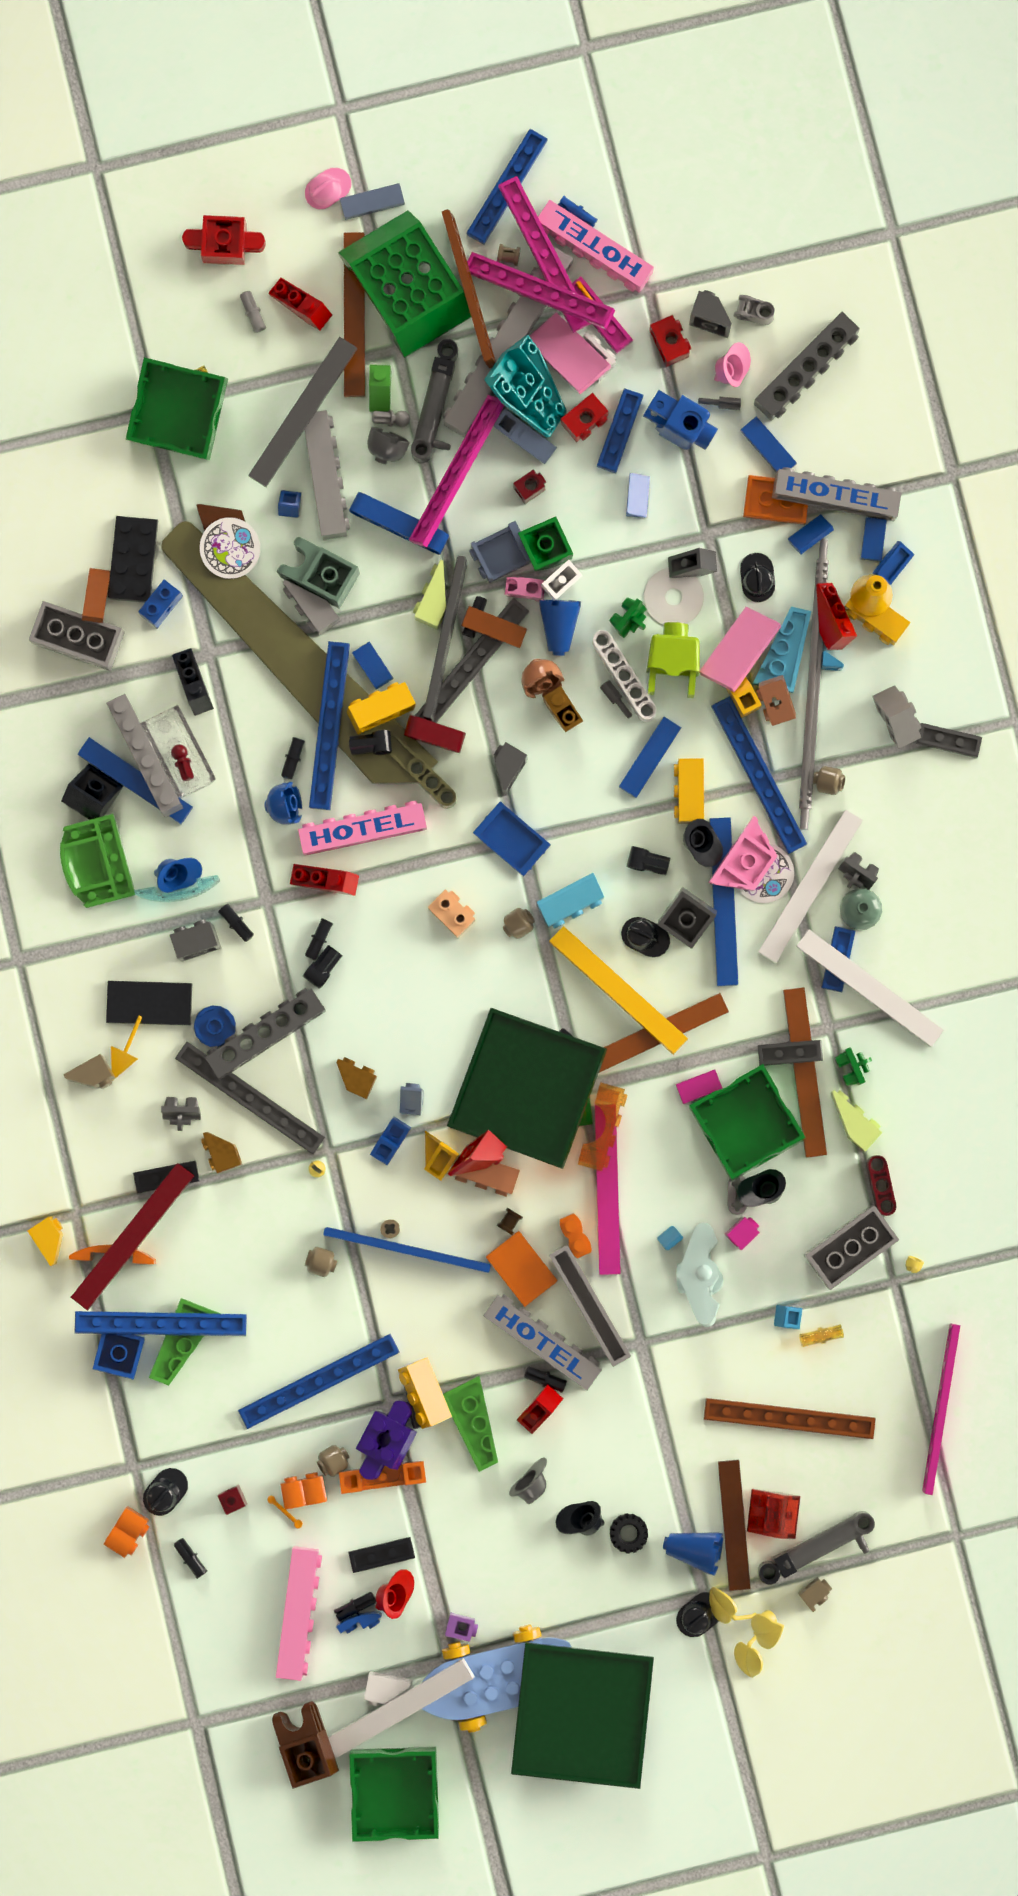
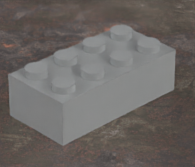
M42 601L29 641L36 646L111 671L125 632L122 628L106 622L84 621L80 613Z
M871 1205L806 1252L804 1257L825 1286L832 1290L898 1242L899 1238L875 1205Z

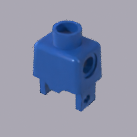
M660 390L657 391L643 417L657 425L655 429L659 432L658 435L684 450L690 449L693 444L706 450L718 428L707 422L710 417V412L684 395L677 401ZM651 411L657 414V416H652ZM683 424H688L692 430L686 429Z

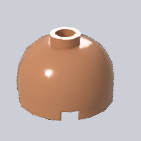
M546 659L532 660L522 672L521 678L523 690L526 696L530 698H536L535 695L542 694L543 697L559 686L562 687L561 682L564 681L563 674L557 664Z

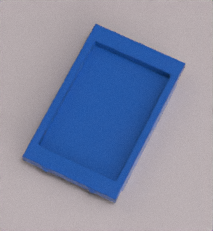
M501 801L473 832L475 836L523 877L551 846L549 842Z

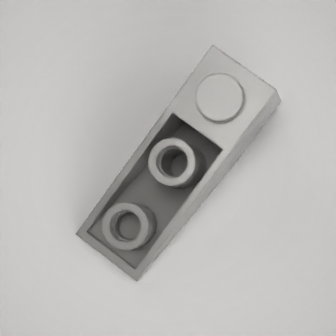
M287 580L282 581L285 586L282 590L289 599L293 597L297 604L294 607L301 616L306 615L309 620L307 625L313 633L317 631L319 635H322L340 622L338 615L327 600Z

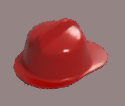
M401 1569L392 1576L389 1583L380 1586L376 1593L375 1608L385 1612L387 1617L391 1619L400 1617L414 1591L415 1582L412 1573L406 1569Z

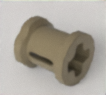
M500 244L497 262L514 263V266H518L521 247L515 249L504 247L503 244Z
M390 1219L384 1221L380 1229L381 1234L390 1239L396 1237L400 1232L399 1223ZM393 1223L396 1232L394 1234H387L386 1224L391 1225Z

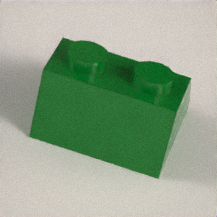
M556 516L518 532L535 571L554 568L573 558L571 547Z

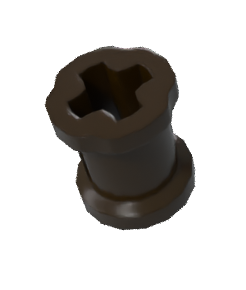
M507 1207V1213L496 1226L513 1235V1229L523 1217Z

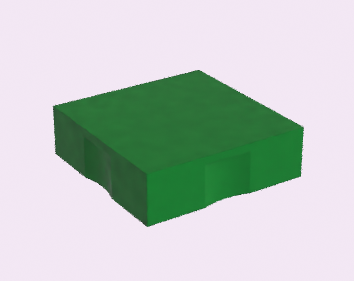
M144 357L137 385V399L131 412L125 440L210 460L228 378Z
M764 1064L737 1078L729 1086L714 1091L689 1105L690 1111L731 1182L806 1139L793 1114L782 1101L779 1091Z
M436 1747L352 1749L349 1754L350 1785L352 1789V1842L384 1841L392 1838L407 1840L439 1839Z

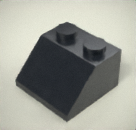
M88 764L68 784L61 802L89 820L99 818L107 813L123 789V785L91 764Z

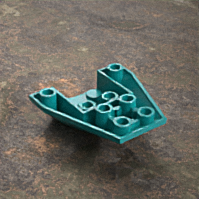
M525 335L503 352L484 379L503 405L546 438L552 435L561 418L567 412L544 358L529 335Z

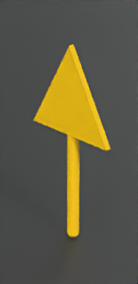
M138 1016L124 1051L111 1046V1066L115 1078L138 1060V1058L127 1052L142 1016Z

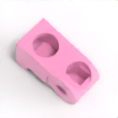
M507 577L504 595L539 602V600H544L545 590L541 586L544 580Z

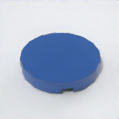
M212 1005L202 1009L197 1014L194 1031L201 1043L209 1047H221L226 1044L224 1041L228 1037L235 1034L236 1022L229 1010L221 1006Z

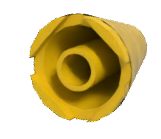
M873 574L860 577L853 584L850 592L853 607L866 616H877L884 613L890 606L893 596L889 583L883 577Z

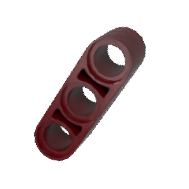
M409 715L404 736L448 751L460 753L466 733Z
M874 1155L866 1162L874 1204L881 1215L890 1216L896 1211L897 1207L888 1164L883 1156ZM874 1159H879L882 1162V1167L878 1171H875L871 1166ZM880 1179L884 1180L887 1184L886 1189L882 1192L876 1188V1183ZM885 1200L891 1203V1209L886 1213L881 1210V1203Z

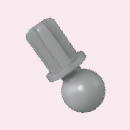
M389 410V412L374 411L372 413L373 423L388 424L389 427H392L393 423L398 427H405L410 421V416L405 411H398L395 414L393 410Z

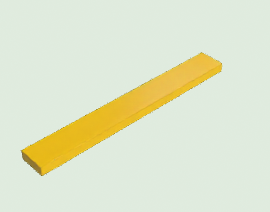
M563 926L549 940L552 946L670 1053L674 1055L688 1040L682 1032L567 928Z

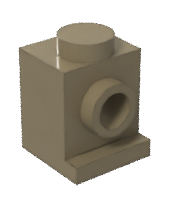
M817 1577L799 1591L798 1594L810 1610L814 1612L816 1611L814 1607L816 1604L820 1606L828 1600L829 1597L827 1595L832 1590V1587L825 1579L820 1581Z

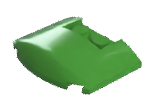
M114 814L68 825L63 828L65 832L60 843L62 869L71 891L85 903L83 905L86 908L136 895Z

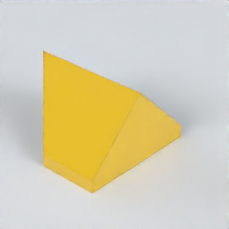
M425 1131L424 1170L442 1181L459 1156V1153Z

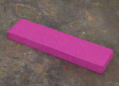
M581 276L572 283L577 294L585 297L575 284L577 281H580L591 298L603 304ZM612 316L606 329L592 324L616 354L633 342V339L614 316Z

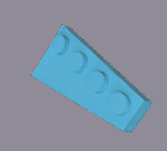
M795 607L790 608L752 683L753 685L759 686V682L783 675L789 693L794 692L811 611Z

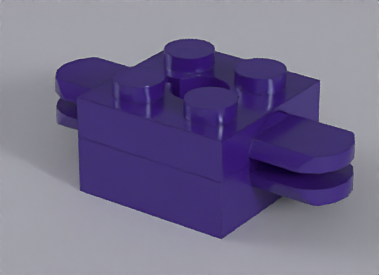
M395 1401L388 1414L375 1411L355 1448L366 1455L359 1470L361 1476L365 1479H377L384 1466L391 1469H399L418 1432L406 1425L413 1410L408 1402Z

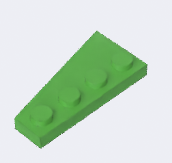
M180 1298L175 1313L221 1314L183 1298ZM165 1335L149 1378L169 1386L204 1336Z
M479 1375L443 1393L452 1418L480 1472L498 1463Z

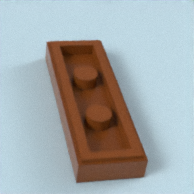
M89 569L82 620L103 623L110 579L109 570Z
M468 606L461 624L462 627L516 648L521 647L527 631L525 627Z

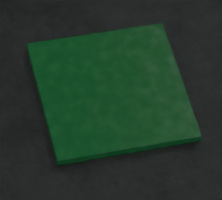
M490 1008L447 1127L477 1138L489 1130L507 1146V1149L563 1169L607 1049Z
M525 1642L511 1774L640 1789L654 1657Z

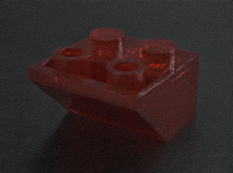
M752 1489L747 1532L778 1539H796L801 1496Z

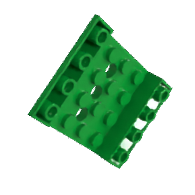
M409 210L338 252L349 271L352 270L394 336L393 341L404 358L471 318L463 288L421 222ZM426 263L431 269L428 273H422L419 270V266ZM404 274L412 276L413 281L410 284H405L401 281V277ZM386 285H392L395 288V292L388 295L384 292L383 288Z

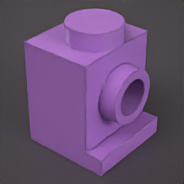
M450 1612L445 1636L470 1642L471 1636L476 1637L478 1624H474L475 1618ZM460 1623H465L467 1628L465 1630H460L458 1625Z

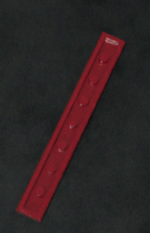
M177 1163L70 1298L88 1311L195 1176Z

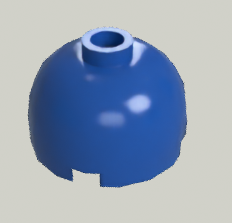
M293 782L274 786L269 791L264 803L265 811L269 813L270 817L275 822L283 825L299 823L302 815H298V808L302 809L301 795L297 786H292Z

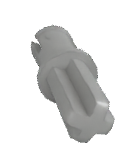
M243 292L240 294V298L246 310L245 316L249 318L254 333L265 330L266 325L260 314L261 309L257 307L252 292Z

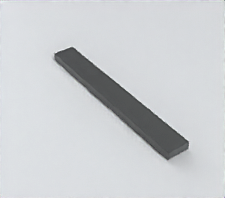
M339 336L248 476L267 488L357 351V347Z
M458 555L423 713L424 718L434 722L468 564L465 556Z
M512 598L497 617L519 625L529 613V610L515 598ZM483 634L442 682L434 718L435 723L439 721L504 642ZM425 704L414 716L425 719L423 716Z
M186 1041L175 1057L176 1060L314 1155L325 1139L323 1135L234 1073H230L219 1081L204 1058L207 1055Z

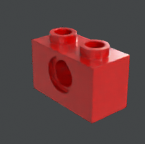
M671 315L650 324L649 331L666 367L689 358L691 345L687 338H683L681 334L683 328L678 319L675 320L674 316ZM669 336H673L676 338L677 342L674 344L667 343L666 338Z
M592 392L563 416L560 424L576 442L580 439L584 441L592 434L591 430L596 426L599 428L608 421L609 411ZM583 415H588L592 420L589 423H583L580 418Z

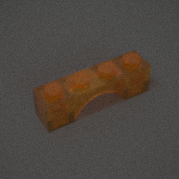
M600 1082L594 1103L604 1113L606 1120L605 1129L596 1141L582 1145L577 1165L602 1171L603 1167H608L611 1157L607 1155L608 1148H613L616 1135L612 1134L614 1127H619L622 1115L618 1114L620 1106H625L628 1096L624 1094L625 1089Z

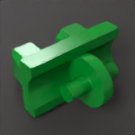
M627 597L621 606L627 611L622 617L615 613L609 620L617 633L623 638L630 631L635 633L638 628L641 630L646 628L643 621L646 618L644 612L647 608L638 598L633 600Z
M851 1047L843 1050V1053L834 1058L838 1068L849 1064L852 1072L842 1076L846 1086L865 1083L866 1081L859 1066L862 1067L864 1073L870 1071L867 1063L872 1061L871 1057L865 1059L863 1053L860 1052L856 1054L859 1060L857 1063Z

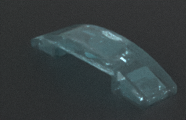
M218 875L198 878V887L158 894L156 887L134 890L136 896L150 901L178 902L207 892L220 882V878Z

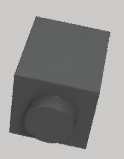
M696 548L668 557L669 578L699 577L717 572L716 551Z

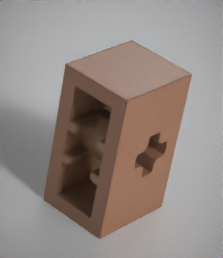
M781 675L759 682V689L756 692L760 702L764 701L766 709H763L766 721H770L771 725L774 726L796 719V712L784 676ZM773 697H776V699L779 700L778 705H775V703L772 702Z

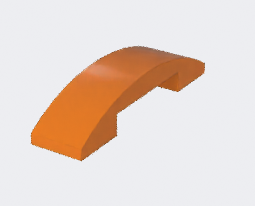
M97 1245L78 1250L69 1255V1260L92 1261L93 1252L106 1253L112 1245ZM137 1249L133 1254L132 1263L156 1264V1259Z
M424 1461L401 1463L398 1470L384 1466L380 1476L374 1480L365 1479L361 1476L360 1469L339 1472L341 1494L391 1486L426 1483Z

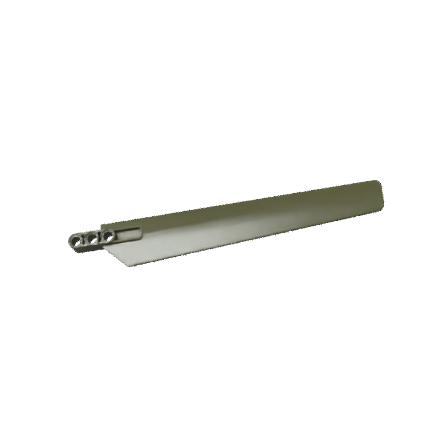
M184 521L178 524L162 541L163 552L319 724L327 653L246 575L229 579L212 573L205 566L200 555V541L203 533L191 522ZM347 674L338 743L340 749L372 784L418 783L440 806L447 809L453 807L457 800L455 791L432 770L438 761L415 739L404 736L405 729L395 719L359 734H372V732L378 730L391 731L392 753L386 755H375L373 753L351 755L349 748L350 736L358 735L347 715V709L351 702L357 699L362 701L369 698V694ZM420 764L423 766V770L419 774H414L411 771L412 766ZM434 778L438 781V785L432 789L428 788L426 782ZM444 793L452 794L453 800L450 803H444L441 800Z

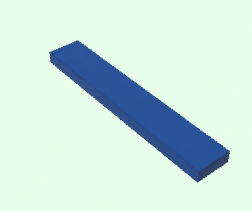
M529 129L466 234L469 237L485 245L508 207L498 185L515 176L518 177L522 184L547 143L548 138Z
M89 737L77 755L159 809L141 771ZM179 798L183 809L169 815V817L182 825L193 809V806Z

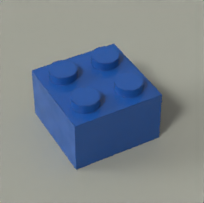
M102 1334L92 1370L134 1380L145 1337L125 1334Z

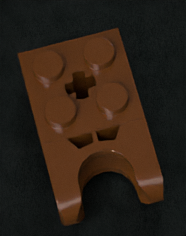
M313 1701L305 1703L301 1709L303 1717L301 1727L293 1725L287 1713L278 1712L272 1717L273 1727L280 1745L279 1750L292 1789L330 1777L339 1771L319 1709Z

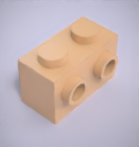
M445 889L428 906V909L459 938L476 921L473 917L475 912L467 905L463 907L458 902L460 898L452 890L448 892Z

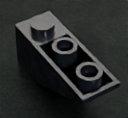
M192 648L173 654L172 657L194 716L214 709Z

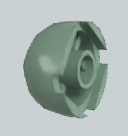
M865 888L855 889L842 899L840 915L848 927L855 930H867L875 926L880 920L882 903L873 891Z

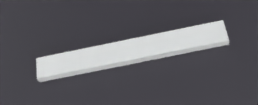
M845 809L758 953L775 963L778 961L862 824L863 819Z
M810 929L807 930L796 945L798 949L928 1046L933 1047L943 1033L944 1029Z
M465 1659L459 1660L329 1736L328 1739L335 1759L472 1680L475 1676Z

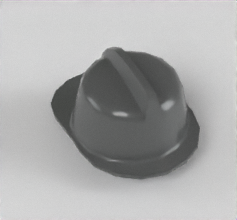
M543 1457L536 1461L524 1476L511 1487L509 1495L512 1497L518 1495L527 1504L537 1500L546 1489V1480L542 1472L547 1465V1459Z

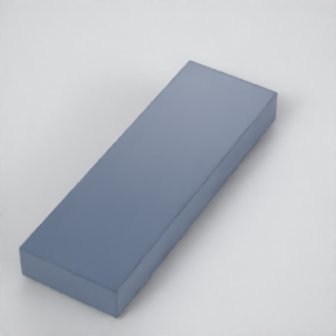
M400 183L339 198L345 220L405 205Z

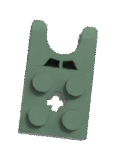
M297 537L293 543L296 550L305 556V561L299 567H290L285 564L280 565L277 569L278 575L282 579L327 600L329 604L340 609L360 575L358 566L301 537ZM332 576H334L333 580H327V578H332Z

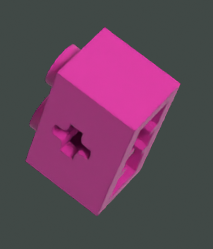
M742 1217L724 1235L739 1250H743L760 1233L757 1230L760 1226L751 1217L748 1219Z

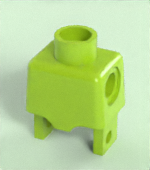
M666 622L663 627V635L655 634L652 636L646 673H649L648 695H654L656 674H664L669 676H689L687 698H694L696 677H698L700 672V641L697 637H688V624Z

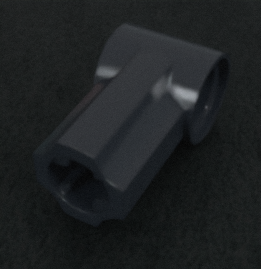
M378 730L372 732V734L350 736L349 748L351 755L369 753L386 755L392 753L391 731Z
M631 846L626 867L666 876L671 858L651 853L644 848Z
M327 945L318 959L307 968L302 977L320 989L331 975L330 972L343 955L330 945Z

